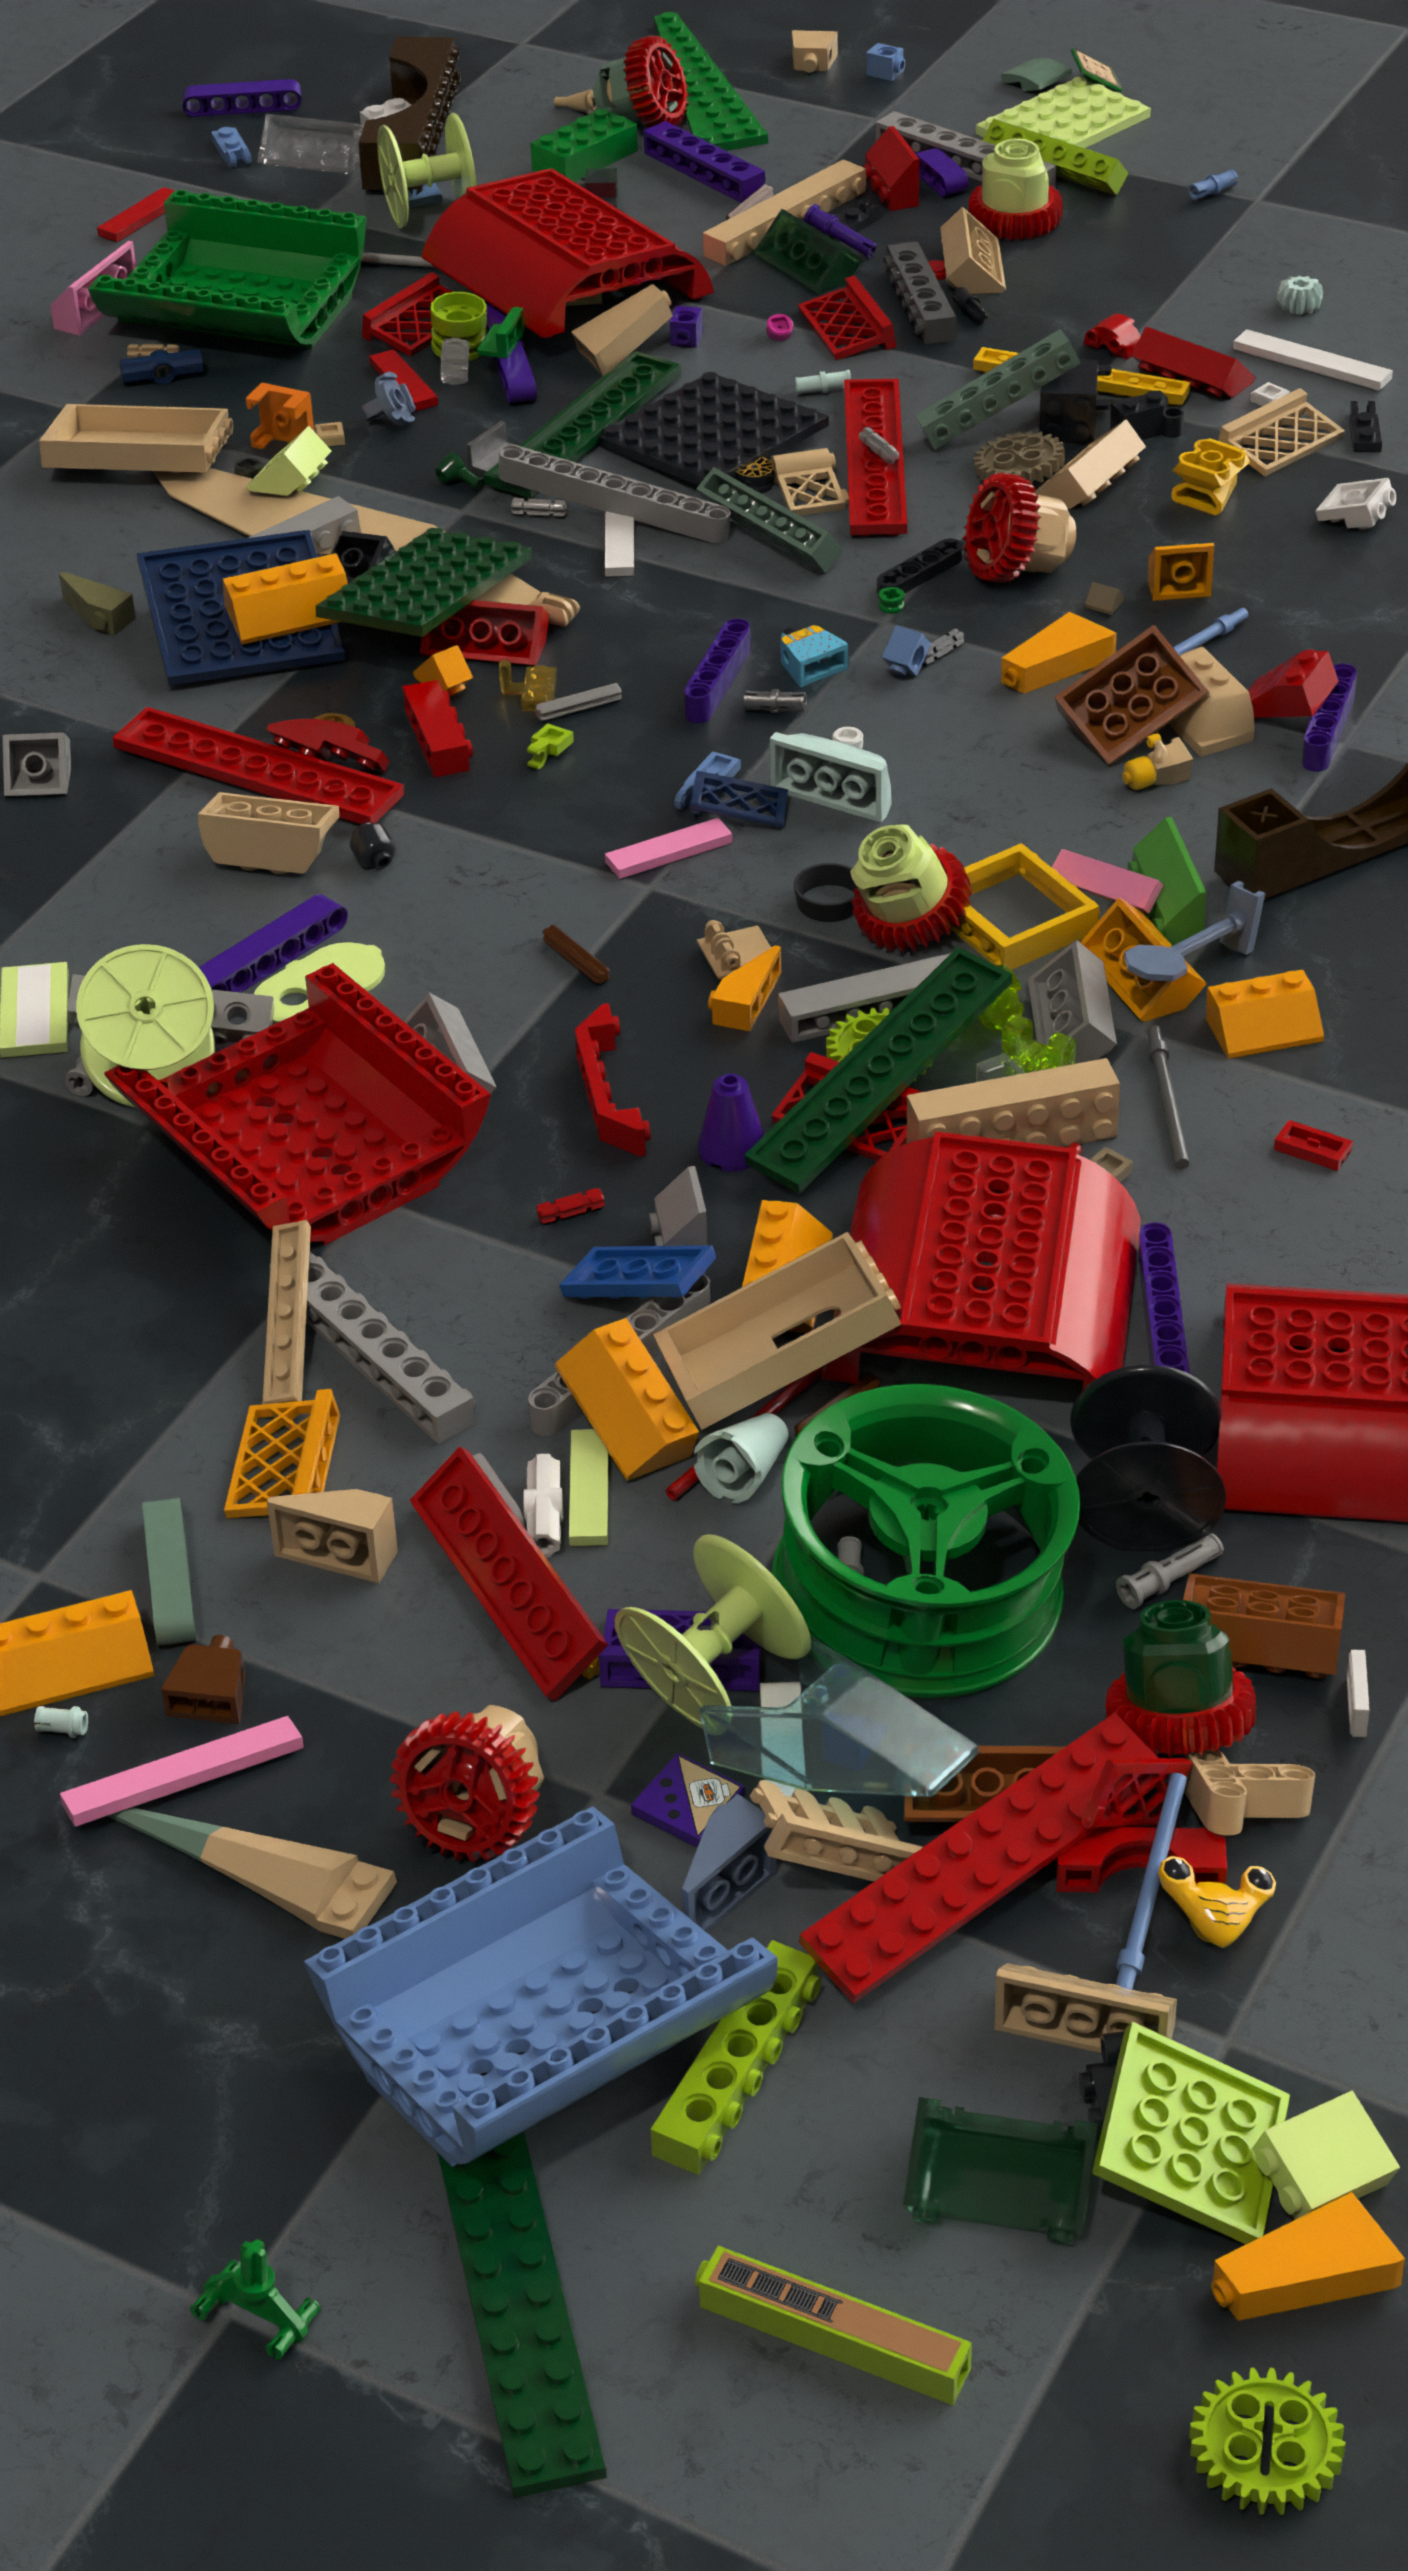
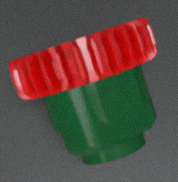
M1187 1600L1163 1601L1145 1608L1140 1614V1626L1123 1639L1125 1673H1122L1119 1679H1115L1107 1689L1106 1718L1115 1712L1155 1755L1167 1753L1171 1757L1173 1754H1184L1186 1757L1187 1753L1197 1752L1202 1756L1206 1750L1217 1752L1220 1746L1229 1748L1232 1746L1233 1741L1240 1742L1243 1740V1736L1248 1735L1251 1732V1728L1255 1725L1256 1694L1254 1693L1251 1680L1246 1678L1243 1672H1236L1232 1666L1229 1637L1211 1623L1209 1609L1200 1603Z

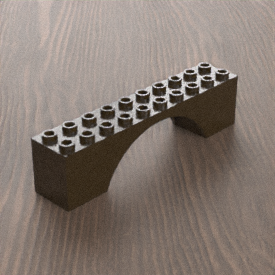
M396 37L389 56L392 98H402L411 106L385 117L366 120L358 141L362 190H384L377 145L378 130L381 125L389 127L399 147L402 162L420 159L423 154H426L428 157L436 156V148L440 147V137H443V127L446 125L447 116L450 115V105L453 106L454 95H457V85H460L461 82L460 70H456V62L459 61V47L455 46L454 37ZM423 185L408 187L407 189L422 190Z
M1408 763L1375 795L1353 808L1333 815L1319 817L1304 816L1272 788L1218 808L1214 872L1229 885L1240 881L1244 883L1243 889L1254 894L1259 891L1264 892V899L1407 844Z

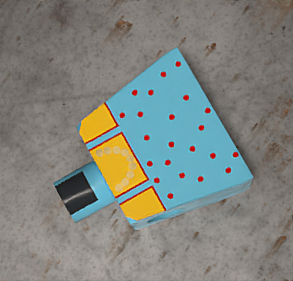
M812 625L796 631L794 628H787L782 633L780 640L781 663L800 687L848 669V643L821 627Z

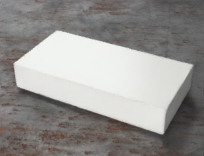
M1351 1650L1348 1656L1346 1674L1350 1734H1352V1737H1366L1370 1711L1365 1650Z

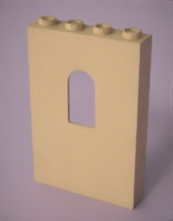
M66 404L39 440L41 464L44 468L206 473L211 464L215 462L216 456L221 453V448L227 443L228 437L232 435L233 420L228 418V409Z
M846 1232L653 1335L701 1430L901 1325L895 1312L901 1306L894 1292L889 1288L884 1276L879 1272L874 1260L869 1256L862 1241L855 1243L850 1234ZM831 1309L841 1311V1316L778 1349L772 1340L824 1311Z

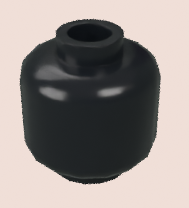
M367 822L359 825L352 833L349 843L350 849L362 867L365 869H383L391 863L396 852V845L384 826L378 823Z

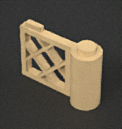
M828 448L771 456V462L774 467V483L778 484L787 509L799 516L846 509V504H849V496L846 489H840L833 471L836 469L834 453H829ZM828 478L829 480L825 485L815 482V480ZM797 483L801 486L795 489L787 486V484ZM810 488L818 493L812 496L805 493V491ZM827 495L836 500L825 501L822 498ZM797 499L808 503L806 505H794Z

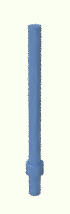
M1240 608L1230 615L1224 614L1215 619L1213 625L1173 648L1181 655L1199 647L1217 635L1223 636L1232 631L1236 624L1247 619L1249 616L1248 611L1245 608Z
M1172 1773L1170 1776L1125 1949H1121L1116 1965L1119 1974L1116 1985L1122 1988L1132 1990L1135 1977L1139 1976L1142 1972L1145 1960L1142 1951L1160 1885L1157 1874L1160 1862L1167 1858L1187 1777L1180 1773Z

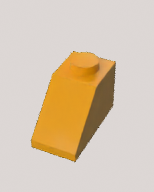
M458 645L432 655L413 672L414 677L421 683L438 680L442 690H447L450 697L466 690L465 684L473 678Z

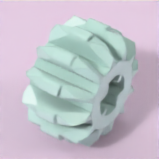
M1300 275L1298 277L1290 276L1288 279L1282 280L1277 294L1278 306L1282 308V311L1290 312L1291 315L1300 314L1302 316L1304 313L1312 314L1313 311L1319 310L1323 299L1322 285L1318 283V280L1310 279L1309 276L1301 277Z

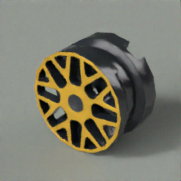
M762 457L755 461V463L746 466L745 470L737 471L736 480L761 494L766 493L774 485L773 463Z

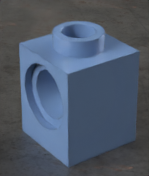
M877 43L866 52L867 76L893 81L904 71L905 59L903 58V48Z
M896 625L882 658L890 666L889 670L900 676H905L906 673L917 676L931 643L922 633Z

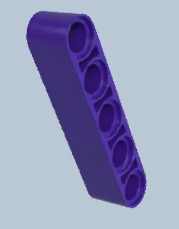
M293 79L192 85L183 91L182 108L187 115L193 117L291 111L301 105V86ZM291 92L296 95L294 97H288L285 94ZM263 94H269L272 97L265 99L261 96ZM242 95L247 97V99L239 100L237 97ZM220 97L223 100L220 102H216L213 100V98ZM189 99H196V100H198L199 102H197V103H190L188 100H189Z
M739 618L726 621L684 690L685 717L688 721L704 723L709 721L714 715L750 654L751 639L748 621Z
M1340 663L1333 665L1339 682L1314 716L1311 717L1305 732L1302 765L1309 771H1324L1328 769L1355 699L1357 669L1350 664Z

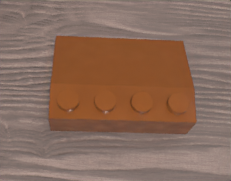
M1152 625L1054 698L1058 712L1075 733L1110 766L1145 741L1147 736L1153 735L1207 696L1209 691L1157 627Z
M1189 1573L1183 1600L1200 1603L1209 1609L1211 1623L1229 1637L1233 1667H1246L1248 1664L1262 1665L1266 1670L1278 1673L1286 1672L1288 1669L1304 1671V1674L1315 1678H1324L1328 1674L1336 1675L1346 1593Z

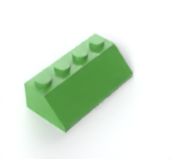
M1166 817L1133 847L1132 861L1128 862V870L1157 879L1164 885L1150 913H1145L1148 919L1151 918L1155 927L1174 946L1204 930L1206 890L1173 818Z

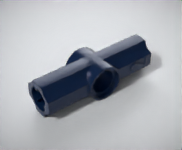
M200 349L174 353L156 350L150 356L120 360L123 385L147 381L167 384L174 378L203 374L204 371ZM160 365H167L165 368L162 369L157 368Z

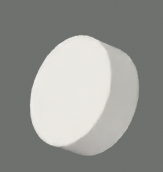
M841 727L833 733L834 741L862 749L863 733L855 727Z

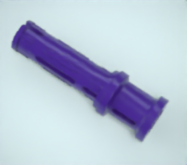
M813 204L806 212L804 217V224L806 226L815 227L825 237L832 236L868 259L873 257L870 251L875 254L878 247L877 243L870 241L840 223L836 215H829L820 210V206L817 204Z

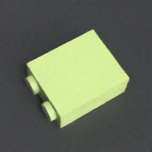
M1353 2090L1265 2130L1252 2148L1255 2152V2160L1259 2169L1270 2177L1278 2191L1282 2207L1288 2214H1292L1295 2220L1350 2192L1359 2199L1387 2186L1400 2169L1399 2164Z

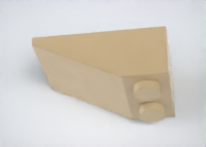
M359 1489L274 1496L270 1497L267 1501L274 1556L380 1583L398 1553L393 1503L390 1497Z

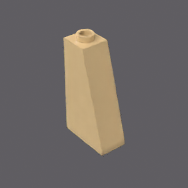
M652 284L573 330L571 333L579 353L602 376L606 375L673 317L669 308L672 303L668 294L664 290L660 291Z

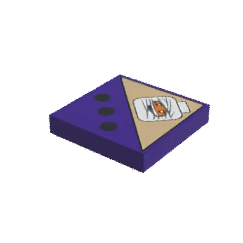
M677 1753L631 1804V1814L698 1848L713 1811L718 1806L729 1802L737 1794L744 1797L745 1786Z

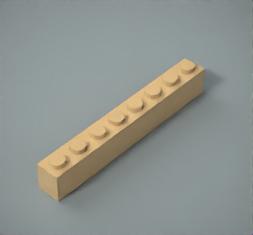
M843 159L703 232V256L727 266L803 226L805 214L813 204L819 205L820 210L827 213L865 193L866 168Z

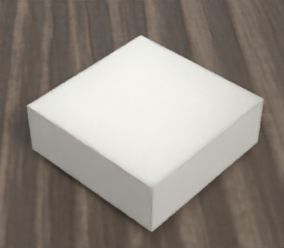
M1267 382L1251 392L1250 401L1264 406L1289 394L1290 391Z

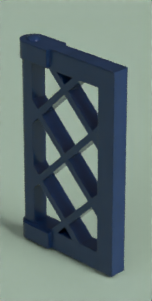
M697 771L689 807L692 811H702L782 829L785 824L784 817L788 789ZM704 784L713 785L717 787L708 789ZM735 790L747 793L740 796ZM725 791L732 799L722 802L716 795ZM766 797L776 798L777 800L770 802ZM708 798L712 803L702 802L701 800ZM756 798L762 806L753 808L746 801ZM735 805H740L744 810L731 807ZM770 811L774 816L765 815L762 813Z

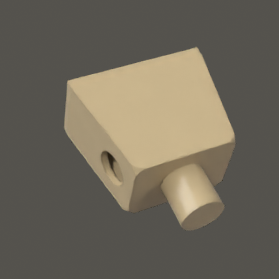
M792 30L794 69L808 73L828 71L838 55V32Z

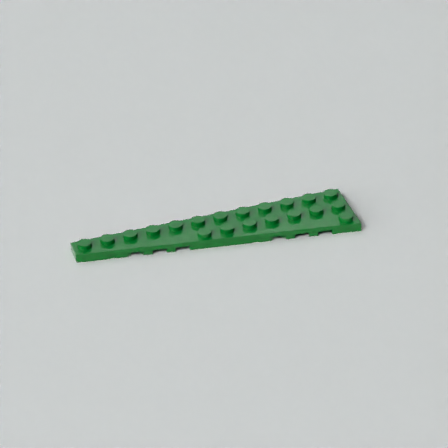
M664 12L662 15L654 16V26L657 35L665 38L667 43L672 45V49L676 50V57L681 58L680 65L684 67V76H687L685 82L689 86L686 89L689 97L686 100L689 105L686 107L687 113L685 115L690 133L725 151L768 144V133L679 15L674 12Z

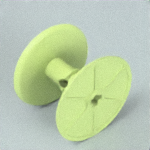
M451 113L446 120V154L428 157L426 154H423L420 159L402 162L399 147L392 131L385 125L379 127L377 145L380 174L391 216L398 228H404L408 222V187L425 184L428 187H432L433 183L451 180L456 198L458 199L466 193V188L477 186L473 156L467 133L460 117L456 113Z
M131 945L115 950L101 958L84 977L76 1001L77 1019L82 1031L80 1041L81 1059L90 1080L109 1098L121 1104L135 1107L111 1085L104 1075V1072L118 1065L130 1069L147 1070L157 1080H161L215 1052L214 1034L211 1028L214 1013L211 987L199 967L183 954L159 945Z
M707 1534L701 1536L696 1541L693 1557L699 1577L716 1604L705 1614L696 1613L693 1617L694 1624L682 1635L658 1616L636 1607H626L617 1612L615 1616V1629L619 1641L634 1667L669 1706L698 1727L714 1733H723L728 1730L732 1723V1707L722 1683L709 1664L721 1653H731L732 1643L742 1633L772 1654L791 1660L803 1658L809 1653L811 1637L807 1624L793 1599L779 1581L757 1559L735 1543L720 1536ZM706 1619L711 1620V1630L697 1629Z

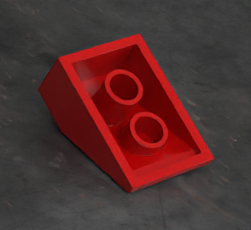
M1313 649L1301 651L1256 679L1248 690L1254 718L1314 716L1339 682L1329 651H1315Z

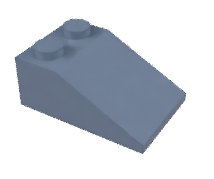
M739 1794L726 1804L718 1806L713 1811L711 1817H709L682 1887L683 1913L707 1933L776 1874V1858L769 1857L764 1849V1845L773 1829L766 1827L764 1823L766 1815L764 1812Z

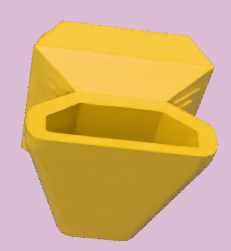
M1211 438L1196 441L1193 452L1180 454L1179 464L1172 470L1183 479L1173 487L1171 493L1172 500L1212 515L1220 514L1236 486L1237 473L1250 463L1245 450Z

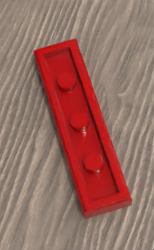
M166 187L160 188L98 226V236L119 242L164 214V202L175 190Z
M394 349L369 356L370 365L379 375L388 371L393 372L398 376L395 378L398 384L404 383L407 386L415 405L414 412L438 405V396Z

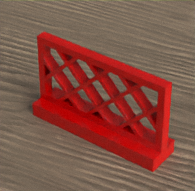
M433 272L427 274L363 314L362 337L368 341L377 337L408 356H413L432 342L431 333L419 332V330H432L433 327L431 322L418 321V319H431V311L421 309L431 308V303L436 297L445 293H451L452 291L439 284L440 276ZM406 318H408V319H414V321H403V320H405ZM389 329H396L397 332H386V331L389 330ZM401 330H415V333L401 332ZM403 341H417V342L414 343V344H412V345L410 346L409 344H407V343H405V342H403Z
M855 275L845 278L846 287L798 304L799 312L835 360L880 344L886 350L897 347L893 324ZM842 298H845L843 302H834ZM819 308V311H810L812 309ZM828 309L837 310L835 313L827 312ZM851 311L853 314H844V312ZM821 320L829 321L828 323H819ZM837 322H846L845 325H838V324H836V323H837ZM854 323L863 324L862 327L853 326ZM830 332L838 333V335H837V336H833V335H829V333H830ZM847 334L855 335L854 337H845ZM863 336H873L867 339L863 338ZM839 345H848L846 347L837 349Z
M810 1052L804 1060L805 1070L772 1113V1122L777 1124L787 1111L792 1109L804 1097L803 1090L807 1084L817 1085L839 1062ZM907 1087L870 1124L886 1122L888 1130L870 1134L868 1128L863 1131L865 1136L856 1138L845 1149L878 1161L892 1150L907 1144V1125L893 1128L890 1120L896 1118L907 1120V1095L921 1093V1091ZM892 1139L894 1143L888 1152L874 1147V1143Z

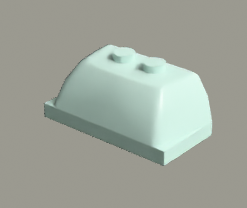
M775 732L770 737L771 786L788 789V795L880 823L887 817L892 805L891 784L886 760L881 756L838 741L804 733L785 735Z

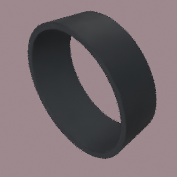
M822 863L802 870L794 880V891L799 910L811 919L824 922L840 921L854 915L852 900L855 896L839 903H818L803 896L808 890L823 885L842 886L854 893L853 890L857 886L851 877L850 871L852 868L843 864Z

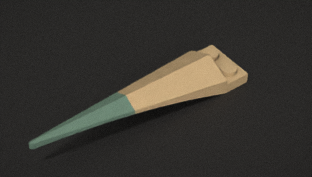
M129 1808L107 1816L145 1833L227 1875L287 1910L318 1931L344 1939L352 1936L369 1924L397 1883L394 1871L360 1862L357 1855L137 1808Z

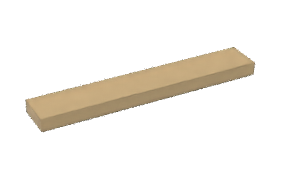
M307 1220L273 1226L262 1404L302 1401L311 1226Z

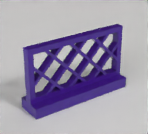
M608 1609L604 1639L609 1645L599 1655L600 1687L651 1688L632 1664L617 1636L615 1616L621 1609ZM646 1610L674 1626L673 1628L681 1635L694 1624L693 1617L696 1613L705 1614L707 1612ZM706 1619L701 1625L711 1626V1620ZM743 1633L732 1643L731 1653H721L709 1665L725 1690L759 1691L762 1647Z

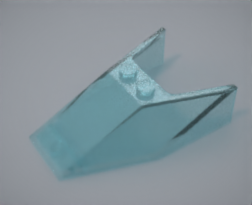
M810 1636L811 1649L805 1657L797 1659L801 1683L810 1687L805 1689L802 1694L787 1706L704 1705L699 1709L711 1764L806 1791L932 1797L979 1753L978 1746L869 1671Z

